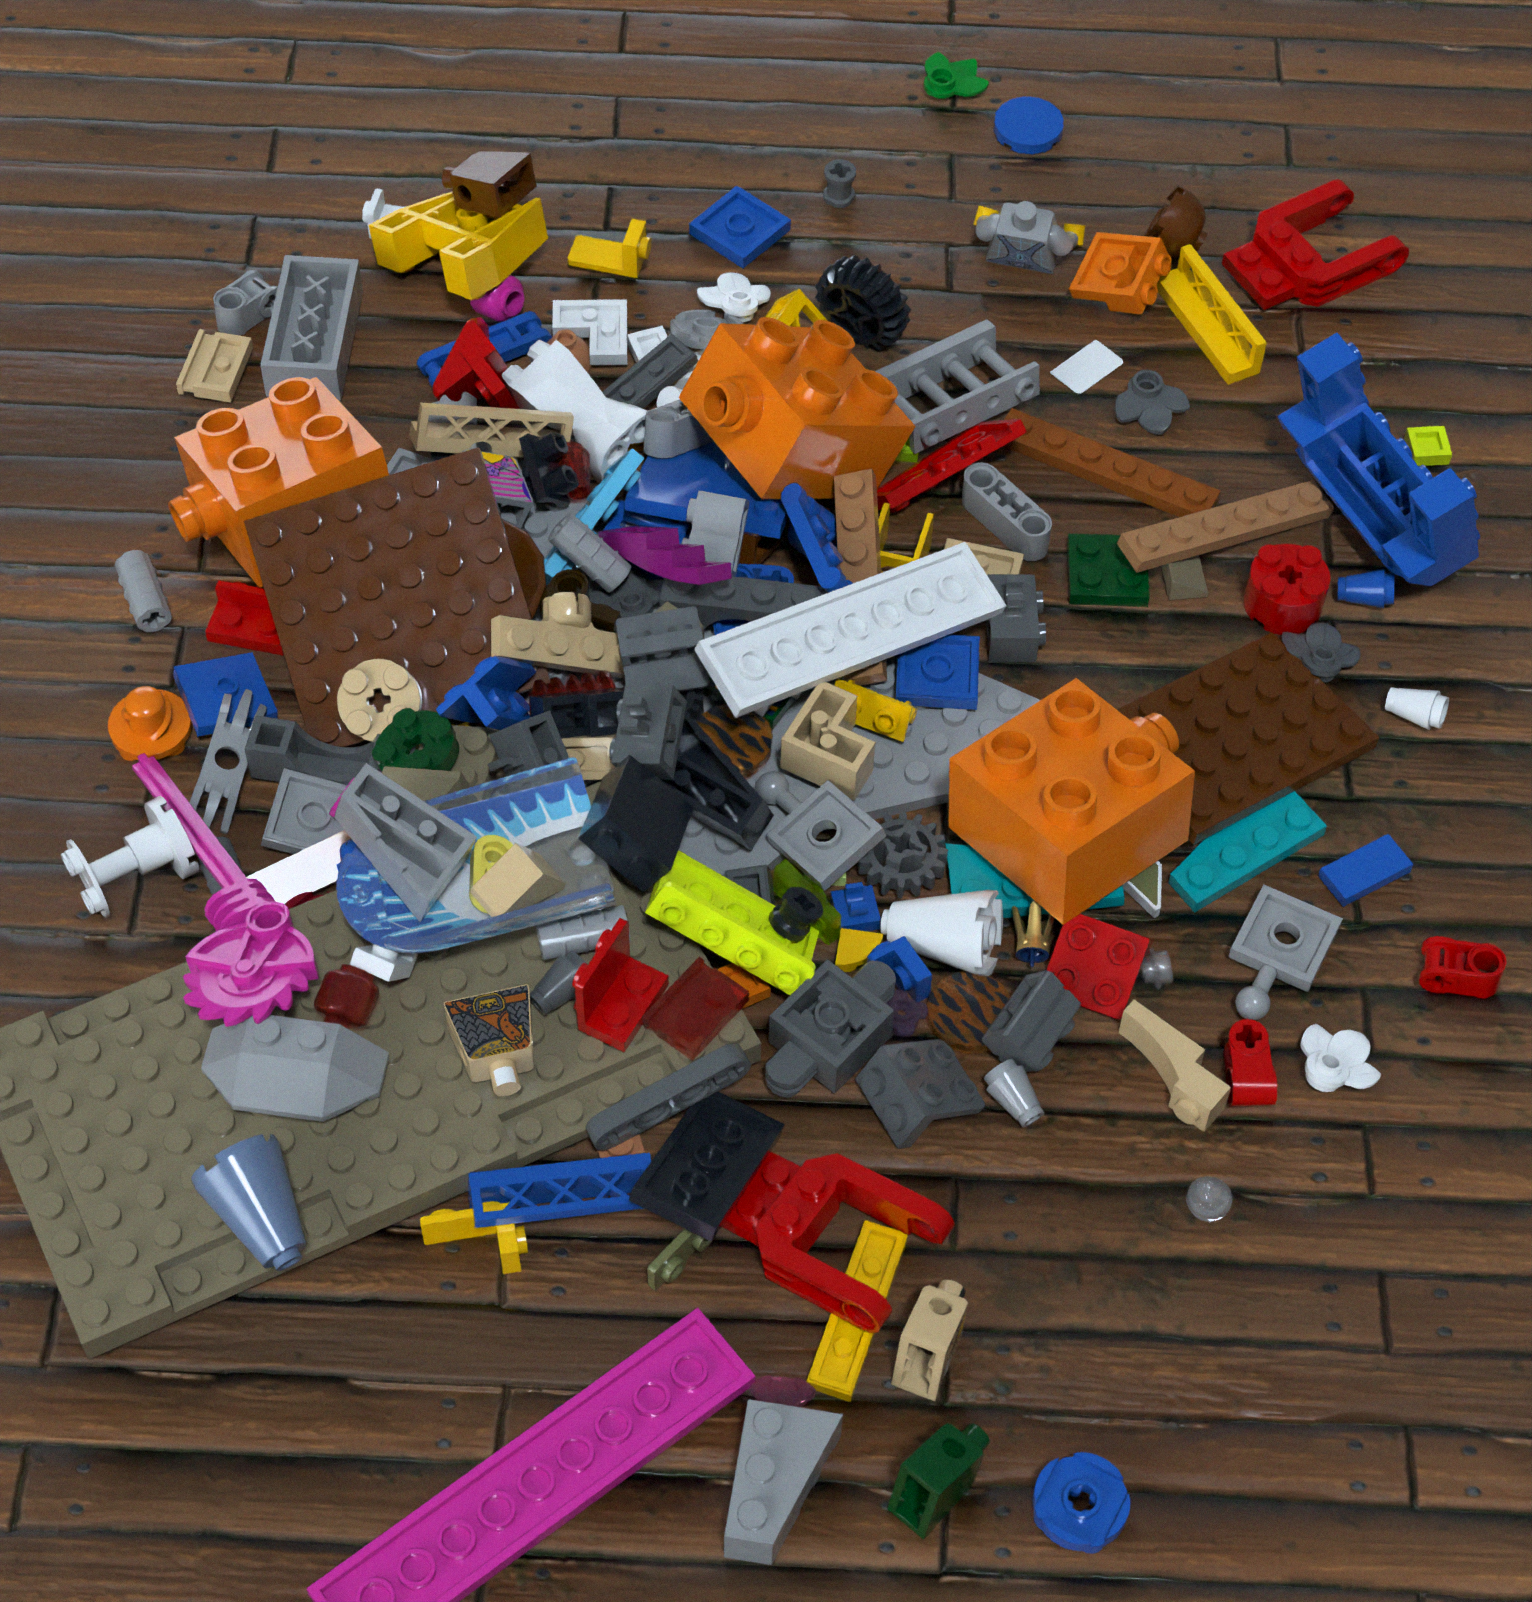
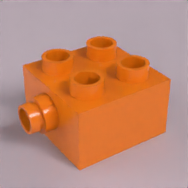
M770 317L760 318L756 325L720 323L678 397L761 499H781V492L791 483L799 484L807 492V496L813 499L835 498L834 476L867 469L873 470L878 488L916 427L894 402L898 396V391L894 384L883 375L865 369L851 353L855 346L852 336L842 327L827 320H816L812 327L788 326Z
M303 377L285 379L270 389L269 397L239 410L234 408L212 410L198 420L195 429L174 437L190 485L183 488V496L179 495L168 502L171 516L179 533L186 542L200 538V535L206 540L218 536L259 588L263 587V583L245 527V520L389 475L382 446L317 377L312 379Z
M1075 678L949 758V828L1064 925L1188 841L1195 770L1174 755L1179 748V738L1173 725L1159 713H1151L1145 717L1135 716L1128 719L1084 683Z

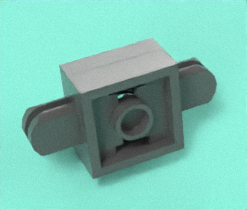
M827 959L815 971L811 979L805 980L769 1016V1043L778 1050L766 1062L765 1080L767 1087L780 1097L790 1098L797 1094L814 1077L833 1093H836L877 1052L881 1045H884L892 1037L894 1009L887 1005V1003L894 997L896 977L894 971L887 964L872 960L863 965L850 977Z

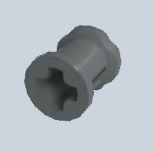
M843 159L830 161L824 168L827 187L823 190V199L828 205L835 208H844L849 206L855 199V190L852 187V182L856 177V167L851 162Z

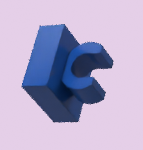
M862 882L845 884V888L842 890L831 891L830 902L839 936L841 928L860 931L880 929L881 918L872 885L863 886Z

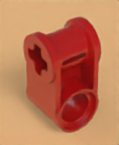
M1444 936L1430 937L1424 940L1421 945V953L1425 957L1424 970L1419 974V985L1433 993H1452L1476 998H1489L1499 989L1507 964L1506 955L1496 945L1489 943L1460 941ZM1441 949L1444 950V954H1440ZM1478 969L1486 970V971H1488L1489 973L1481 972V971L1478 970Z
M1239 1020L1232 1025L1229 1031L1228 1042L1223 1050L1226 1084L1231 1087L1227 1099L1230 1107L1275 1105L1277 1101V1077L1275 1068L1272 1065L1268 1032L1256 1020Z

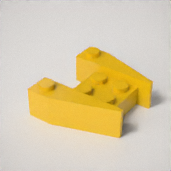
M453 191L395 210L368 225L378 265L394 270L397 273H406L413 270L416 264L439 253L447 291L468 300L479 299L487 291L500 285L548 239L541 198L538 197L524 205L516 204L501 218L458 208L455 205Z

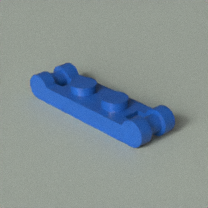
M532 311L525 312L489 327L490 342L497 349L504 362L528 353L529 348L538 340L547 343L552 338V335L546 328H541V320ZM456 340L430 350L418 358L417 366L423 375L429 376L428 382L432 388L441 370V366H443Z
M791 483L787 485L781 492V501L819 584L828 593L853 584L852 581L846 580V576L839 566L843 562L841 554L834 544L828 542L826 538L830 534V530L819 516L821 511L820 505L812 497L807 496V492L799 484Z

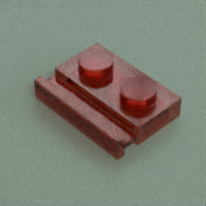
M698 957L642 1016V1024L647 1029L649 1027L658 1033V1037L693 1061L749 1001V991L718 969L710 968L704 963V959Z

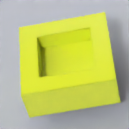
M1444 426L1411 427L1406 429L1404 440L1412 452V459L1418 466L1422 464L1425 466L1450 464L1452 451Z

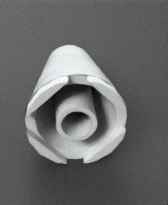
M980 890L894 901L890 909L883 911L881 933L887 935V940L890 942L905 936L919 955L979 976H989L992 974L998 959L990 957L991 950L994 945L1001 946L1003 930L1002 900L995 899L999 894L997 890Z

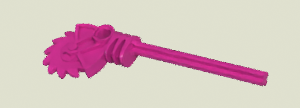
M145 753L138 755L139 762L132 765L133 771L154 798L158 796L164 797L167 805L162 807L163 811L166 812L173 809L187 834L194 852L222 888L210 897L205 906V916L216 932L201 940L185 956L190 973L185 974L183 979L186 986L192 992L187 993L183 997L184 1002L189 1006L201 1008L198 1012L199 1019L214 1020L223 1018L226 1027L237 1025L252 1015L254 1022L259 1024L269 1017L275 1006L285 1011L289 1010L293 1004L292 991H307L309 989L308 980L319 979L318 966L310 942L301 932L294 928L288 907L281 902L275 901L261 881L247 878L155 757L151 756L148 758Z

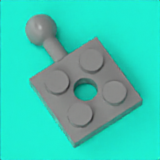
M766 772L757 780L756 792L765 803L771 805L778 804L789 813L788 816L766 834L769 842L823 891L828 889L886 837L883 827L829 780L803 802H800L789 792L788 781L779 772ZM822 830H836V834L831 840L826 842L816 840L817 835Z
M1263 884L1228 956L1233 960L1259 970L1252 986L1243 988L1237 994L1235 1006L1238 1013L1245 1019L1259 1020L1263 1018L1270 1009L1268 992L1275 978L1308 992L1333 943L1343 918ZM1281 931L1289 932L1296 938L1297 942L1283 944L1276 939L1274 934Z

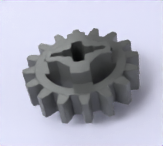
M901 811L899 819L894 820L888 812L884 813L883 823L880 825L883 827L886 837L858 861L859 874H867V885L873 886L880 883L881 894L883 895L887 894L890 889H895L897 897L903 898L904 891L910 889L916 897L920 896L921 885L933 889L935 877L942 878L944 875L948 856V849L944 848L945 836L935 835L936 824L934 822L926 826L922 825V815L920 814L914 817L912 821L907 819L905 811Z

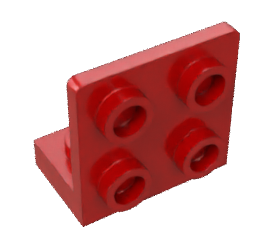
M1079 914L1062 926L1047 971L1052 972L1064 985L1063 988L1069 990L1081 1003L1080 1006L1115 1019H1121L1143 959L1149 955L1154 940Z
M619 918L612 930L606 929L603 931L596 944L595 955L589 964L583 963L578 968L573 978L572 987L575 988L576 1000L574 1010L577 1011L578 1030L625 1053L668 987L669 975L630 957L629 922Z

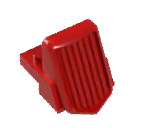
M472 318L465 323L433 383V394L438 401L442 395H447L451 401L456 402L461 399L463 392H468L477 400L483 397L490 407L520 409L504 385L502 373L508 367L497 349L490 342L489 327L483 318Z

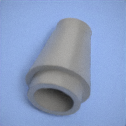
M1009 1059L997 1065L984 1077L988 1084L986 1091L1023 1128L1031 1125L1044 1115L1045 1112L1040 1107L1039 1100L1023 1065L1017 1066L1013 1059Z

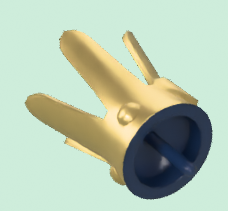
M1033 901L1030 905L1028 927L1026 930L1024 921L1020 919L1018 908L1012 906L1018 939L1015 956L1023 962L1030 963V967H1034V963H1040L1049 958L1048 939L1054 917L1050 914L1048 921L1044 920L1041 922V906L1036 901Z

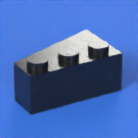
M685 710L674 780L661 781L694 807L691 814L692 817L752 850L774 815L761 796L696 723L688 711Z

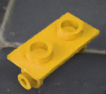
M838 678L835 680L834 686L857 695L855 725L901 742L905 741L908 725L914 722L918 710L911 706L912 703L910 701L902 702L886 695H881L856 685L855 681L851 679L848 682Z

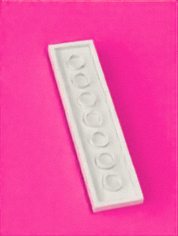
M966 542L703 639L698 642L694 650L735 718L816 687L823 682H829L1001 614L1007 605Z

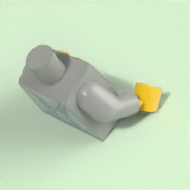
M1022 201L1018 204L1003 203L1000 213L997 210L978 206L973 225H976L977 237L984 242L990 241L986 262L1053 274L1057 256L1069 254L1076 245L1083 246L1085 225L1064 223L1063 230L1061 226L1057 225L1054 212L1036 208L1029 201Z

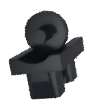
M554 432L541 437L528 433L520 437L519 441L525 458L520 462L521 472L531 497L536 498L537 502L540 503L553 502L559 508L569 504L567 494L576 488L579 482L576 472L572 467L566 465L558 466L557 459L565 455L569 450L565 437Z

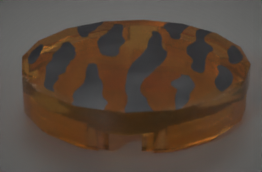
M724 704L707 710L696 721L744 778L758 772V768L764 762L766 764L771 757L773 735L769 722L754 711L735 718L729 706Z
M956 972L941 979L931 990L926 1008L928 1027L933 1035L935 1032L936 1036L948 1044L952 1050L966 1054L986 1052L990 1049L982 1042V1038L1011 996L1005 987L991 976H979L970 972Z

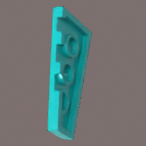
M945 843L946 849H948L947 865L951 894L997 890L999 894L995 899L1002 900L1003 918L1013 917L1012 906L1018 908L1020 916H1029L1030 905L1034 901L1029 895L971 846ZM1123 885L1088 909L1124 906ZM1041 907V914H1049V912Z

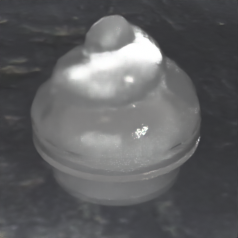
M1204 1176L1191 1183L1186 1201L1188 1208L1196 1218L1212 1222L1228 1214L1232 1205V1193L1224 1181L1216 1177Z

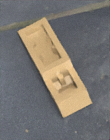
M1133 1000L1123 1011L1119 1033L1138 1048L1161 1075L1171 1094L1168 1107L1174 1111L1181 1121L1189 1125H1195L1205 1132L1225 1109L1231 1087L1201 1066L1205 1053L1204 1048L1139 1002Z

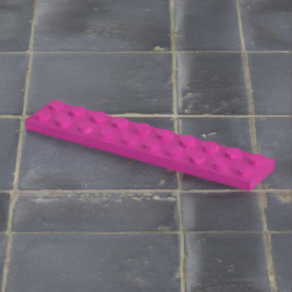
M696 1308L307 1587L308 1596L313 1602H459L755 1384L756 1376L701 1310Z

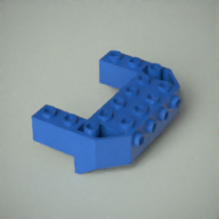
M1336 332L1297 356L1304 400L1278 415V420L1283 429H1286L1299 445L1295 451L1302 463L1386 568L1395 575L1402 576L1409 583L1433 586L1479 557L1478 540L1480 539V534L1476 527V520L1479 519V516L1475 509L1474 499L1477 498L1474 487L1465 477L1460 479L1451 468L1433 478L1425 465L1418 466L1412 459L1413 455L1407 443L1402 438L1396 440L1391 434L1389 423L1384 415L1379 411L1374 413L1368 406L1369 402L1363 390L1366 380L1360 369V363L1363 362V358L1355 344L1352 342L1347 344Z

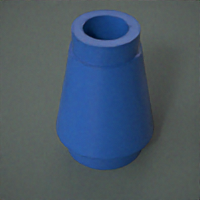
M1383 569L1338 577V601L1383 609L1384 605H1394L1395 574L1384 573Z

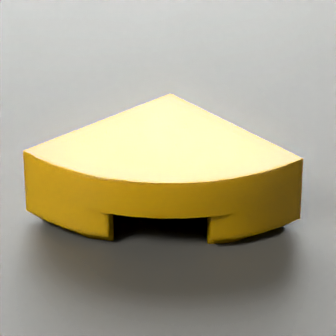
M841 928L835 965L844 972L856 970L857 966L867 962V956L871 951L883 942V934Z

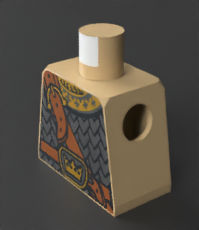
M528 984L444 1002L448 1031L470 1080L477 1083L491 1079L494 1094L497 1096H509L518 1092L521 1088L518 1073L527 1072L534 1068L532 1011Z

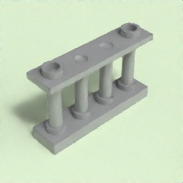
M988 319L875 371L890 380L897 388L898 396L894 402L916 426L910 435V450L914 454L1040 394L1039 364L1034 361L1017 370L996 352V326ZM985 362L1001 377L984 384L968 369ZM953 376L970 392L953 399L937 384ZM923 391L939 407L921 414L906 398Z

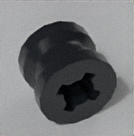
M790 887L782 896V904H777L770 912L769 921L773 929L783 938L795 942L802 941L810 932V925L815 924L823 915V907L818 898L810 891L802 887Z

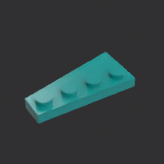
M1293 791L1205 838L1170 874L1168 883L1195 913L1325 835L1327 825Z

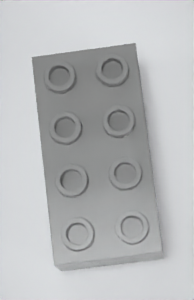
M285 255L260 365L266 396L269 395V391L274 385L285 379L294 377L312 379L317 377L341 401L363 294L359 259Z

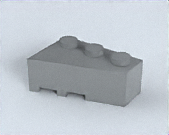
M367 763L341 795L334 816L419 922L423 920L466 861L477 836Z

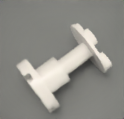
M158 796L144 804L150 825L123 837L124 847L88 864L75 842L71 839L67 841L68 850L61 853V857L72 877L79 874L86 888L80 894L91 915L100 912L105 918L110 916L107 902L100 887L136 869L141 875H145L170 863L182 879L199 872L198 862L189 863L188 858L195 855V852L173 809L166 812L162 810V807L167 805L164 797Z

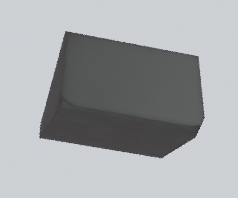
M766 864L725 870L726 878L775 905L772 873Z

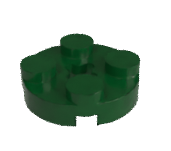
M405 708L393 716L392 722L379 735L372 750V757L381 771H383L384 766L449 771L457 760L459 742L456 739V732L447 718L440 717L434 711L420 710L415 712L411 708ZM423 744L424 748L422 750L418 749L410 754V750L414 746Z

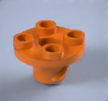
M141 686L130 691L113 708L108 719L110 739L114 747L120 752L121 757L128 761L138 760L137 756L143 753L148 758L154 756L156 760L167 756L179 755L185 749V742L189 738L192 729V722L183 700L174 693L151 686Z

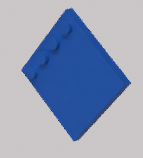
M715 442L671 458H655L648 455L639 471L641 472L640 477L629 489L625 499V511L687 522L689 501L691 498L697 499L698 491L749 500V509L744 532L780 539L789 518L781 499H761Z

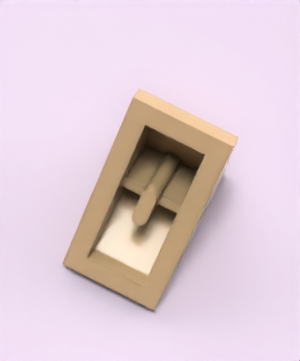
M515 843L472 886L470 893L495 922L499 923L563 890L566 883L539 853Z

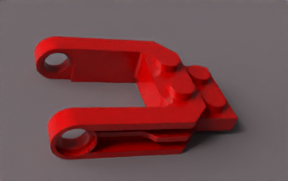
M1335 179L1259 212L1253 241L1224 253L1221 264L1263 310L1293 297L1299 298L1301 304L1319 307L1394 273L1406 262L1409 256V249L1397 236L1390 235L1334 261L1325 263L1322 260V256L1301 233L1324 224L1326 219L1340 213L1348 203H1353L1354 192L1342 180Z
M770 1152L722 1227L759 1246L766 1279L866 1332H879L892 1314L891 1305L885 1297L870 1286L808 1255L807 1252L840 1210L841 1202L907 1235H910L912 1232L930 1242L941 1245L955 1226L953 1218L936 1202L839 1153L808 1159L802 1166H799Z

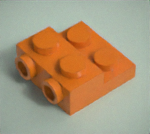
M1096 232L1069 287V291L1075 299L1106 302L1110 311L1142 315L1146 306L1153 305L1157 299V283L1161 276L1169 274L1172 264L1171 256L1168 254L1161 238Z

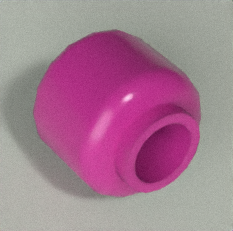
M509 275L500 285L487 291L483 297L470 300V304L477 313L497 322H503L513 318L521 311L525 300L523 286L519 279Z

